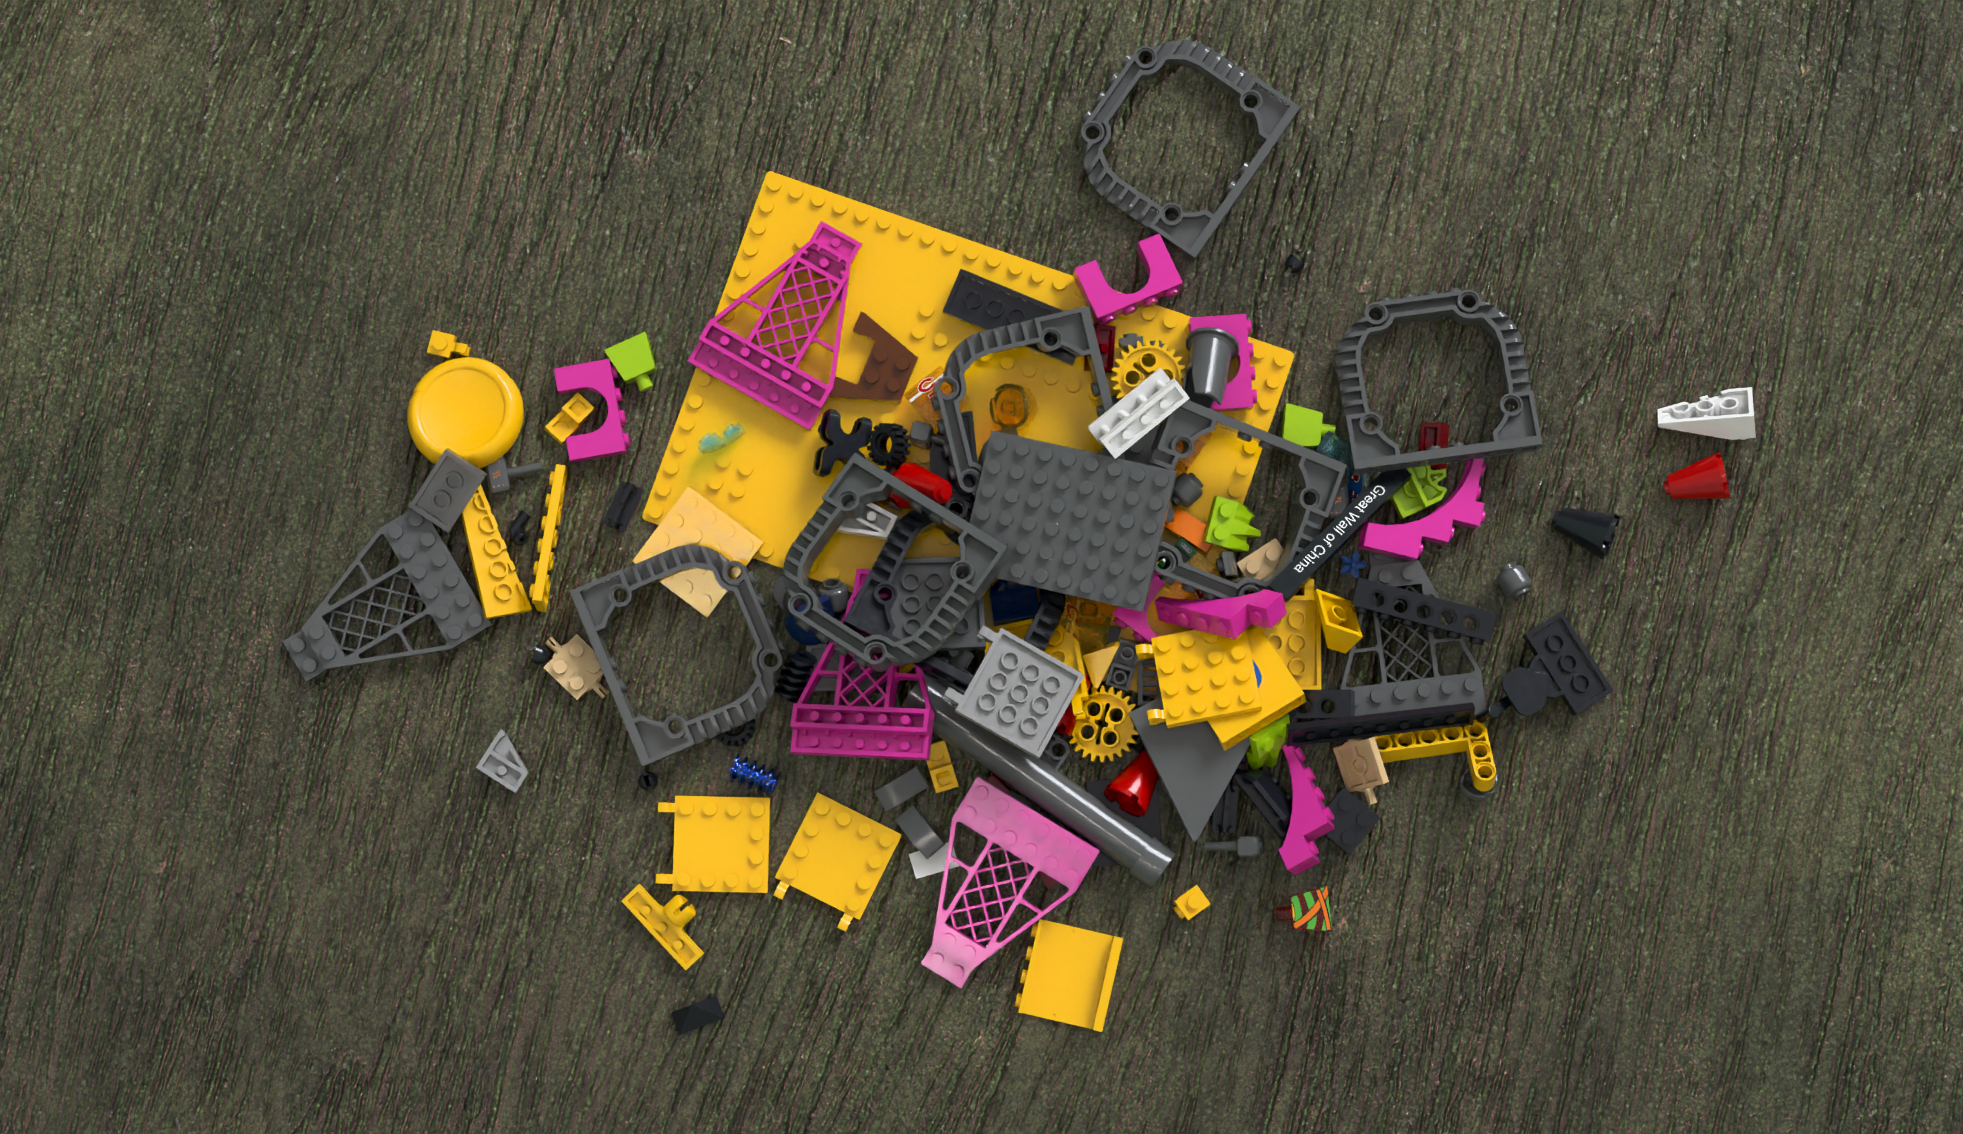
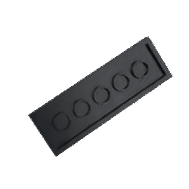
M960 269L943 309L944 314L983 330L1063 312V310L963 269ZM1046 334L1044 337L1047 345H1054L1055 339L1051 334ZM1037 344L1024 346L1070 366H1073L1076 359L1075 355L1060 347L1052 352H1044L1038 348Z

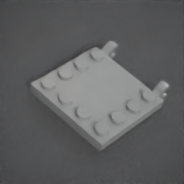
M983 625L976 637L991 643V646L964 695L948 687L942 698L957 705L954 711L957 714L1039 759L1085 675L1003 628H1000L998 633Z

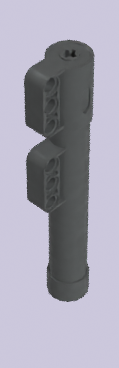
M946 656L938 657V659L944 658L952 663V666H954L955 668L971 676H974L966 669L961 667L959 664L954 662L952 659ZM925 672L924 676L935 713L933 733L955 749H961L1126 868L1128 874L1151 889L1176 852L1155 837L1151 838L1059 772L1058 769L1069 754V746L1063 739L1053 733L1041 757L1037 759L954 712L957 705L942 698L948 687L964 695L965 691ZM919 681L909 692L900 708L926 709ZM1052 748H1060L1063 751V756H1054Z

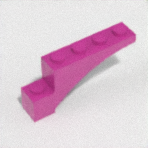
M1266 589L1253 594L1225 599L1183 600L1159 596L1154 601L1159 621L1231 639H1236L1251 624L1271 629L1287 614L1283 593Z
M1284 745L1282 748L1291 773L1293 799L1288 832L1282 848L1278 850L1287 870L1296 876L1320 863L1317 857L1319 850L1313 840L1334 830L1335 827L1332 821L1335 818L1330 808H1325L1323 804L1325 796L1319 787L1316 788L1313 780L1316 778L1311 768H1306L1304 760H1306V756L1300 747Z

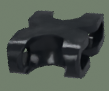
M832 409L824 412L819 435L827 446L819 448L815 453L813 473L816 476H828L836 460L841 461L845 466L854 453L866 459L865 455L859 451V448L865 447L870 443L867 442V439L871 438L869 433L872 431V421L870 418L861 417L857 419L851 433L846 434L841 428V415L839 412Z

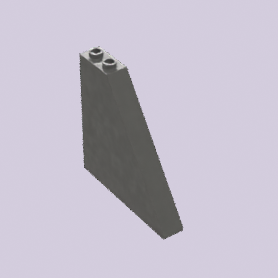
M1162 697L1129 712L1128 715L1191 842L1198 840L1250 745L1249 738L1251 736L1224 751L1217 735L1207 721L1167 728L1166 722L1150 725L1147 711L1151 709L1164 710Z

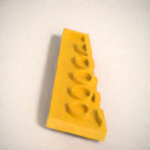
M556 464L555 471H551L549 479L552 491L551 494L547 493L545 507L548 508V513L542 519L541 529L544 530L543 539L539 538L537 552L540 553V559L535 561L533 574L537 576L535 584H531L529 597L532 598V604L535 605L536 610L539 612H547L551 586L550 575L547 574L548 571L553 570L554 552H551V549L557 546L558 530H555V526H559L568 473L566 465Z
M480 484L462 512L461 518L485 620L530 612L532 610L522 583L517 577L516 568L513 561L510 560L506 544L501 538L497 522L491 513L490 505Z

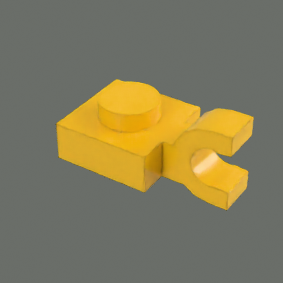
M433 330L427 353L451 359L453 353L469 357L471 347H468L467 344L456 342L457 337L455 335Z

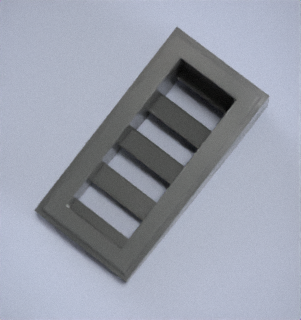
M1155 659L1138 660V708L1153 701L1143 700V696L1156 697V699L1161 697L1157 671H1143V667H1156ZM1143 677H1157V680L1143 681ZM1143 687H1156V691H1143Z

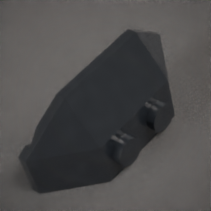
M1237 768L1232 776L1233 780L1284 842L1290 825L1293 798L1287 791L1283 794L1278 787L1280 782L1272 773L1268 775L1265 771Z

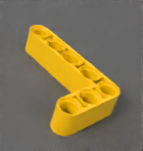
M1477 720L1473 721V725L1374 736L1377 746L1386 748L1384 750L1379 749L1383 763L1466 752L1474 787L1480 791H1489L1494 786L1496 768L1487 729L1484 723H1479ZM1473 733H1474V734H1478L1479 736H1478V737H1474V736H1471L1470 734H1473ZM1447 737H1454L1456 739L1450 740ZM1430 740L1432 743H1425L1424 741ZM1406 743V744H1408L1409 746L1405 747V746H1401L1400 744ZM1476 754H1481V755H1483L1484 757H1477V756H1475V755H1476ZM1480 775H1487L1489 778H1482Z

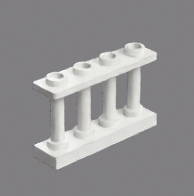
M1159 368L1091 423L1088 429L1101 445H1104L1116 459L1190 398L1174 378L1170 380L1167 374Z

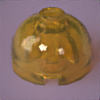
M1003 384L995 390L998 391L995 397L990 400V414L993 422L999 424L1003 430H1021L1029 426L1037 413V401L1032 392L1020 384Z

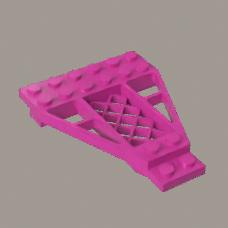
M821 221L810 241L802 246L796 254L717 316L709 320L699 337V342L688 359V363L810 431L834 388L851 264L862 247V243ZM808 270L811 282L797 285L794 274ZM786 271L766 307H761L749 300L757 291L780 273ZM811 272L817 274L823 279L813 281ZM792 277L795 286L785 289ZM828 282L831 293L817 297L814 285ZM831 283L837 286L834 292ZM812 286L815 298L801 301L798 289ZM796 290L799 302L785 305L783 294ZM781 297L783 306L773 309ZM830 298L822 312L819 301ZM839 300L841 305L835 346L833 347L818 339L817 334L835 303ZM743 302L762 312L747 339L718 324L719 321ZM817 302L819 314L806 317L803 305ZM800 306L803 318L790 321L787 309ZM784 310L787 322L774 326L771 314ZM769 317L771 327L762 329ZM819 318L810 332L807 321ZM805 322L808 334L794 337L791 325ZM789 326L792 338L778 342L775 330ZM773 331L775 343L762 346L759 334ZM756 337L758 339L759 346L754 344ZM807 338L798 353L795 341ZM793 342L796 354L782 357L780 345ZM813 343H817L834 353L828 385L799 369V365ZM777 346L780 358L765 349ZM795 359L792 365L786 361Z
M856 569L854 590L847 602V609L841 623L844 622L871 569ZM878 594L880 599L887 601V594ZM829 642L798 702L793 703L790 725L793 728L790 752L797 755L929 761L935 713L923 669L915 666L916 674L899 673L900 666L890 665L889 670H885L886 673L875 681L870 675L874 670L860 667L864 672L853 681L849 676V672L857 664L854 661L851 662L852 656L846 654V656L840 655L838 671L825 670L835 651V645ZM821 677H837L834 705L807 704ZM869 677L874 684L862 692L857 685ZM900 680L919 681L926 709L894 708L897 684ZM887 681L885 693L880 686ZM856 688L861 695L852 703H849L846 695ZM878 688L883 696L872 704L867 697ZM863 700H866V702H867L871 707H869V706H858V705H859Z
M977 776L952 818L932 946L921 964L959 988H962L976 966L1075 893L1100 850ZM957 822L965 824L988 840L973 866H969L952 856ZM993 843H996L997 845L1001 846L998 848L990 849ZM1003 849L1007 863L993 866L990 852ZM1007 851L1019 857L1020 860L1010 862ZM988 855L990 867L978 870L985 856ZM953 861L968 871V876L949 908L944 910L950 863ZM1024 862L1027 875L1014 878L1011 865ZM1027 863L1034 866L1031 873L1029 872ZM1008 866L1011 879L997 882L994 869ZM991 870L994 883L981 886L978 873ZM1039 871L1069 888L1068 892L1044 910L1029 903L1023 897L1034 876ZM975 874L978 887L965 890ZM1027 878L1020 892L1017 893L1015 881ZM1012 882L1015 895L1001 898L998 885ZM995 886L998 900L985 903L982 889ZM979 890L982 904L969 906L966 893ZM963 894L966 907L953 910ZM1015 899L1005 914L1003 901ZM999 903L1002 916L989 919L986 906ZM1018 904H1024L1038 913L1000 943L996 941ZM983 907L986 920L973 923L970 909ZM967 910L970 924L957 927L954 913ZM950 915H951V919H952V924H953V926H951L950 924L946 923V921H947V919L949 918ZM1003 919L993 935L990 922ZM987 923L990 936L977 939L974 926ZM971 927L973 939L959 930ZM990 940L987 947L979 943L982 941Z

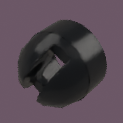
M1290 254L1285 261L1286 270L1290 266L1294 267L1291 274L1299 273L1306 265L1293 254Z
M537 644L531 662L543 664L549 659V651L546 647Z
M644 772L640 775L638 782L642 789L650 791L656 788L658 778L652 772ZM648 775L649 781L651 783L650 787H647L644 776Z

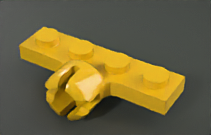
M641 884L637 885L622 900V903L685 971L688 970L704 954L684 931V926L696 915L695 908L691 904L681 911L680 908L688 901L682 895L674 896L665 906H661Z

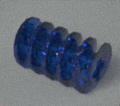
M738 753L729 773V781L733 783L738 778L739 786L747 782L748 790H751L756 785L755 793L759 794L764 789V797H769L776 789L782 772L777 776H774V768L765 772V764L758 769L756 760L748 765V757L746 756L742 761H739L740 753Z

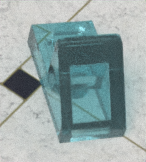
M1327 431L1316 451L1347 464L1344 474H1347L1351 468L1348 445L1335 433Z

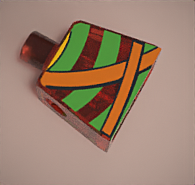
M1327 886L1288 896L1289 906L1275 908L1277 921L1290 920L1291 929L1332 932Z

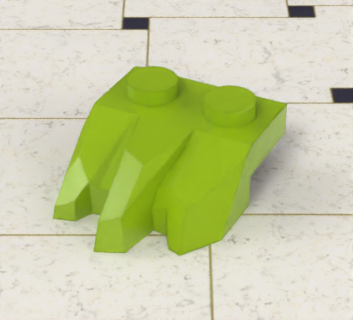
M1431 465L1406 468L1412 474L1411 479L1391 498L1400 520L1442 500L1447 489L1439 486L1438 482L1447 477L1446 469L1432 470L1430 468Z
M1214 496L1202 542L1233 552H1248L1247 538L1261 537V531L1249 525L1250 521L1254 520L1255 515L1247 506L1237 501Z
M1285 714L1249 738L1251 747L1246 751V755L1252 770H1258L1263 765L1273 768L1277 764L1279 751L1283 749L1282 746L1286 743V724H1290L1289 714Z

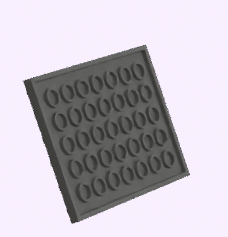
M991 431L970 524L1006 545L1012 554L996 579L1144 612L1177 471Z

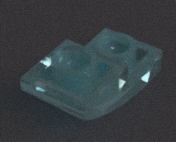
M738 422L735 426L733 424L729 425L722 432L724 435L722 438L716 432L711 435L707 433L699 441L700 446L698 450L702 454L717 451L739 439L746 431Z

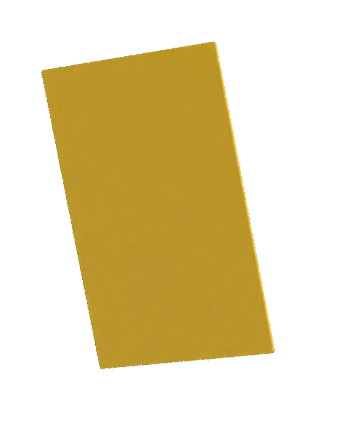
M771 171L767 172L715 316L796 254L802 246L810 241L818 225L823 221L862 243V247L851 264L836 377L858 384L875 343V340L853 332L861 311L918 357L917 363L901 402L829 398L810 431L696 367L642 515L643 519L659 525L686 488L690 486L764 542L753 559L783 569L785 557L792 543L816 513L815 511L824 502L822 499L823 495L845 467L841 461L836 460L828 476L818 477L813 473L816 451L821 447L827 446L818 433V427L821 424L825 411L832 409L839 412L841 415V428L846 434L851 433L855 421L861 417L871 419L872 431H875L873 427L879 426L880 423L902 425L903 429L908 431L906 435H909L912 423L919 421L931 424L934 434L938 432L936 422L940 420L938 411L933 410L931 398L928 397L933 392V388L928 392L922 393L914 401L910 402L909 400L919 393L917 388L922 380L929 377L934 378L932 381L923 384V388H925L943 374L950 354L959 343L975 333L985 331L943 313L960 269L1063 311L1087 306L1072 275ZM808 270L794 274L797 285L811 282ZM786 271L780 273L757 291L749 300L761 307H766ZM811 272L813 281L823 279L817 274ZM792 277L785 289L795 286ZM828 282L814 285L817 297L831 293ZM831 283L834 292L837 286ZM812 286L798 289L801 301L815 298ZM796 290L783 294L785 305L799 302ZM781 297L773 309L783 306ZM830 298L819 301L822 312ZM839 300L835 303L817 334L818 339L833 347L835 346L841 305ZM743 302L719 321L718 324L747 339L762 312ZM817 302L803 305L806 317L819 314ZM1156 304L1149 307L1143 305L1138 307L1136 312L1127 316L1121 314L1115 317L1116 319L1113 322L1106 324L1116 327L1113 368H1119L1115 359L1123 360L1120 354L1121 351L1129 353V351L1120 348L1118 345L1119 338H1123L1124 334L1137 333V337L1143 336V345H1145L1147 339L1149 341L1160 340L1161 344L1167 343L1168 352L1176 349L1173 355L1174 358L1182 357L1178 364L1187 366L1189 351L1186 348V338L1189 334L1188 321L1191 318L1190 316ZM800 306L787 309L790 321L803 318ZM784 310L771 314L774 326L787 322ZM769 317L762 329L771 327ZM819 318L807 321L810 332ZM805 322L791 325L794 337L808 334ZM789 326L775 330L778 342L792 338ZM773 331L759 334L762 346L775 343ZM756 337L754 344L759 346L758 339ZM1248 337V343L1253 344V357H1250V366L1255 367V380H1252V390L1256 389L1257 403L1253 404L1252 410L1219 413L1268 432L1294 359V353ZM807 338L795 341L798 353ZM793 342L780 345L782 357L796 354ZM813 343L799 365V369L828 385L834 353L817 343ZM777 346L765 349L780 358ZM1023 346L989 354L975 360L964 373L966 393L960 401L959 407L961 413L973 412L977 462L984 443L990 438L991 431H999L1011 425H1015L1018 436L1097 454L1100 449L1106 448L1096 440L1088 429V426L1098 419L1096 406H1099L1097 397H1094L1091 391V383H1093L1091 372L1084 371L1085 356L1076 357L1073 366H1070ZM1144 356L1142 363L1146 367H1152L1155 364V360L1152 356ZM1237 356L1231 360L1227 383L1231 382L1238 374L1239 363ZM795 359L787 360L786 362L792 365ZM1133 363V366L1145 375L1144 380L1153 374H1146L1137 363ZM1186 368L1181 371L1182 374H1185ZM1164 371L1172 380V375L1168 371ZM1114 372L1105 373L1110 395L1119 394V390H1112L1117 385V382L1111 381V378L1117 376V374ZM1130 372L1126 375V381L1134 385L1138 383L1139 377L1136 373ZM946 382L941 384V392L949 395L952 391L950 384ZM1215 425L1214 431L1206 433L1193 441V453L1188 458L1179 459L1174 471H1177V476L1181 473H1193L1203 484L1201 488L1203 494L1190 507H1184L1180 504L1178 508L1206 525L1214 496L1244 503L1262 448L1258 446L1259 442L1252 439L1250 442L1237 438V433ZM890 437L888 438L886 444L888 453L890 452L892 446ZM1180 440L1177 441L1175 446L1177 452L1181 453L1184 448ZM911 443V447H907L910 454L905 455L907 458L905 462L917 463L931 471V448L926 450L914 447ZM867 446L859 448V451L865 455L868 461L883 470L886 468V466L877 465L878 463L872 461L873 458L869 457L871 450H867ZM1171 501L1174 512L1177 506ZM872 502L873 504L898 516L899 520L904 515L914 510L902 509V511L876 502ZM1164 527L1162 540L1175 546L1181 538ZM932 528L918 536L910 546L904 559L961 557L960 546L952 542L942 530ZM835 532L815 559L808 578L822 583L827 579L836 578L847 585L848 592L853 593L856 569H872L886 540ZM1212 545L1206 554L1193 547L1197 554L1187 564L1218 576L1216 559H1219L1218 555L1221 552L1227 550ZM996 578L983 595L985 626L988 628L996 627L994 626L990 601V588L998 581ZM1174 582L1173 585L1165 583L1148 606L1147 622L1151 630L1158 636L1190 630L1187 627L1159 621L1154 602L1159 596L1173 599L1198 600L1195 593L1181 589L1182 584ZM1037 588L1038 602L1040 601L1039 588ZM1065 594L1063 612H1065L1068 604L1075 607V596ZM1077 597L1079 599L1077 610L1079 618L1083 617L1090 621L1121 628L1113 622L1115 618L1112 616V613L1118 606ZM1128 627L1125 629L1121 628L1119 638L1122 637L1141 643L1132 636L1134 633ZM1080 643L1082 655L1086 650L1096 648ZM1083 659L1084 670H1085V673L1088 674V671H1087V668H1086V665H1085V662H1084V659ZM1138 660L1128 689L1138 693ZM1111 661V663H1110V665H1109V667H1108V669H1107V671H1106V673H1105V675H1104L1102 681H1105V682H1106L1107 677H1108V673H1109V670H1110V667H1111V664H1112V661ZM1143 667V671H1157L1156 667ZM1143 677V681L1157 680V677ZM1143 687V691H1156V687Z

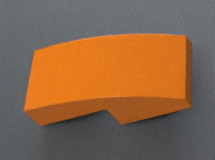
M1176 507L1173 512L1174 522L1166 524L1165 529L1207 554L1213 544L1202 542L1206 524Z

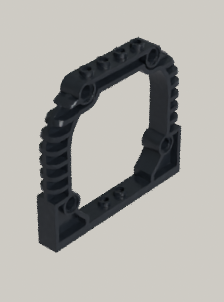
M954 497L949 499L945 505L939 504L948 510L956 509L960 513L959 517L970 523L974 506L973 501H965ZM912 510L904 515L891 530L843 624L865 638L871 635H882L893 642L900 641L901 639L892 635L896 626L890 609L898 595L892 581L905 555L918 536L932 528H938L950 534L958 532L943 523L940 525L934 523L928 517L929 514L924 511L918 513ZM1039 588L1040 601L1038 609L1023 640L1044 652L1063 614L1065 594ZM885 593L889 596L890 600L884 601L880 599L878 594ZM932 655L919 663H912L963 691H966L973 676L952 666L950 661L944 658L938 659Z

